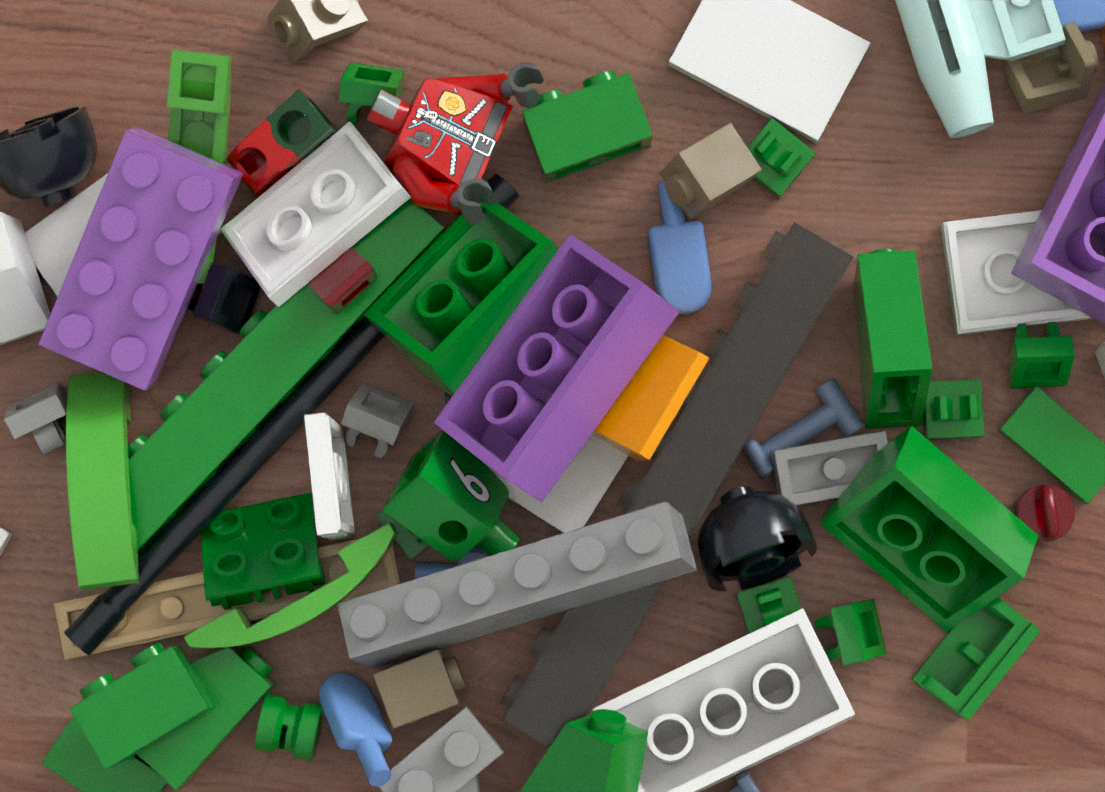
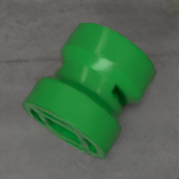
M267 694L258 721L255 750L274 753L278 749L290 751L294 758L313 761L324 717L321 704L306 702L301 706L289 704L285 697Z

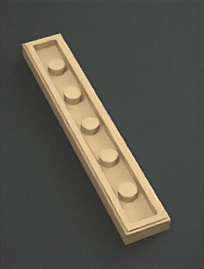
M357 540L318 548L319 561L323 565L326 584L349 572L338 551ZM393 544L367 579L342 601L401 584ZM203 572L154 582L126 612L120 624L90 655L187 635L238 607H243L250 621L267 618L310 593L305 591L287 595L285 586L282 585L281 599L275 600L272 589L268 588L264 589L265 602L258 603L253 591V602L232 606L231 609L224 610L222 605L212 607L210 600L206 601ZM326 584L315 586L316 590L325 586ZM100 594L54 603L65 660L87 656L64 632Z

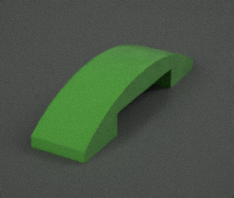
M172 49L167 107L171 108L168 140L226 165L229 131L231 56ZM217 238L198 280L200 284L205 283L211 263L214 261Z
M103 372L71 375L67 394V486L78 586L81 590L139 583L137 533L131 517L127 425L131 424L129 384Z
M388 523L339 550L338 553L349 571L343 576L254 625L251 624L243 607L235 608L184 636L188 646L196 648H222L250 644L290 631L317 618L349 596L374 571L389 551L398 534L393 523Z

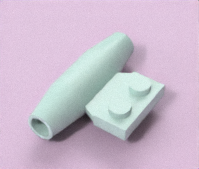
M895 0L919 78L950 138L971 135L985 130L994 124L985 57L1009 60L1011 62L1064 45L1066 41L1053 0Z

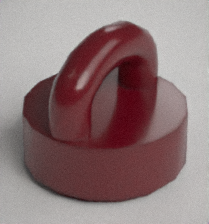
M1041 484L1027 489L1019 497L1015 506V516L1039 535L1037 541L1048 542L1061 538L1070 530L1074 521L1075 508L1071 498L1063 489L1054 485Z

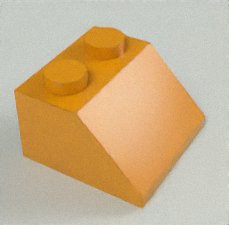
M663 335L595 428L592 435L638 462L650 460L709 357Z

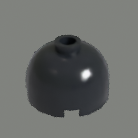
M72 107L25 122L26 126L18 128L9 133L8 129L0 132V187L9 195L22 200L41 197L43 205L46 207L76 196L73 185L86 178L96 162L97 142L86 107L81 109L79 107Z
M748 486L733 489L722 495L720 498L721 504L710 512L699 531L698 550L702 569L709 588L716 591H726L723 581L738 580L742 590L774 581L802 566L798 557L799 554L807 550L812 557L817 550V544L810 526L801 510L788 498L770 491L753 492L752 488Z

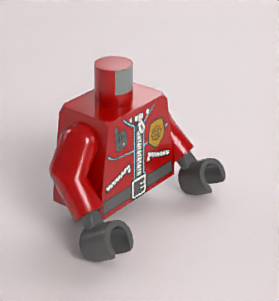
M529 62L516 65L508 76L506 74L437 79L425 78L411 103L381 89L366 120L395 134L384 162L387 167L393 170L394 176L411 196L410 199L416 206L460 215L462 212L463 218L467 223L477 225L484 219L482 208L478 203L482 202L488 205L495 203L490 185L481 178L513 108V105L507 102L511 96H515L517 103L522 107H534L539 102L540 96L535 87L525 86L531 83L541 84L544 79L539 68Z

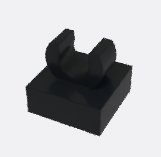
M212 262L198 301L191 299L188 308L194 311V317L227 332L239 335L241 328L250 319L261 286L255 279L231 267Z

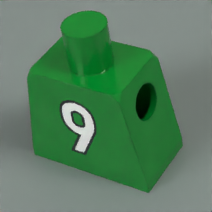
M442 429L411 457L383 507V510L389 516L450 561L460 560L475 545L488 556L514 549L520 540V537L498 518L509 497L507 487L484 462Z

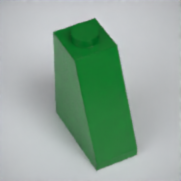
M884 248L871 253L858 254L854 293L865 429L922 426L932 374V362L915 250L896 251Z
M236 646L226 647L191 662L216 706L137 754L175 790L185 787L258 707L266 695L277 686L268 676L274 668L252 647L247 646L243 652Z
M607 709L594 710L588 716L568 722L561 729L520 792H637L648 731L626 722L627 719L623 714Z

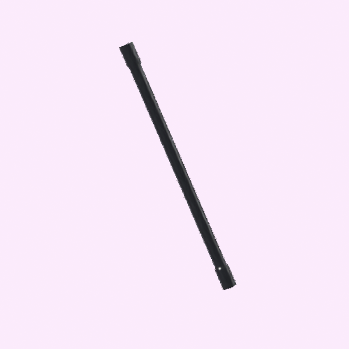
M494 174L487 181L491 187L495 202L505 209H508L519 198V194L498 174ZM364 317L138 557L139 583L110 587L105 593L96 597L65 630L64 634L79 649L90 656L120 624L132 605L305 422L304 415L312 414L385 336Z

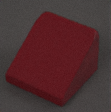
M351 247L309 282V286L335 314L336 312H341L377 279V274L369 262Z

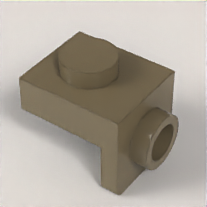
M279 0L268 14V20L271 24V31L275 41L285 49L293 63L304 60L315 46L359 31L368 21L357 0Z
M1075 22L1062 26L1066 39L1064 45L1011 62L1005 60L1003 74L1024 114L1087 98L1093 73H1096L1098 70V56L1093 43L1090 40H1084Z

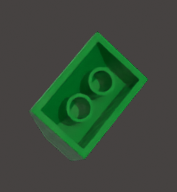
M482 202L478 203L482 208L484 219L477 225L467 223L461 214L364 313L365 317L412 364L451 397L558 251V248L551 239L496 202L493 205Z
M913 426L907 428L872 456L823 516L820 523L946 632L1025 578L1039 536Z

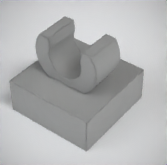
M59 382L7 406L4 421L14 439L32 431L43 454L65 445L63 439L66 438V435L58 418L66 415L67 397Z
M362 382L347 404L341 425L350 428L346 434L347 445L354 447L361 433L377 439L378 446L375 449L374 456L378 458L383 457L390 445H395L407 425L415 403Z

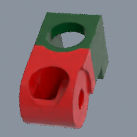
M298 89L231 151L226 160L233 169L243 173L241 178L255 196H259L334 135L338 129L308 94Z

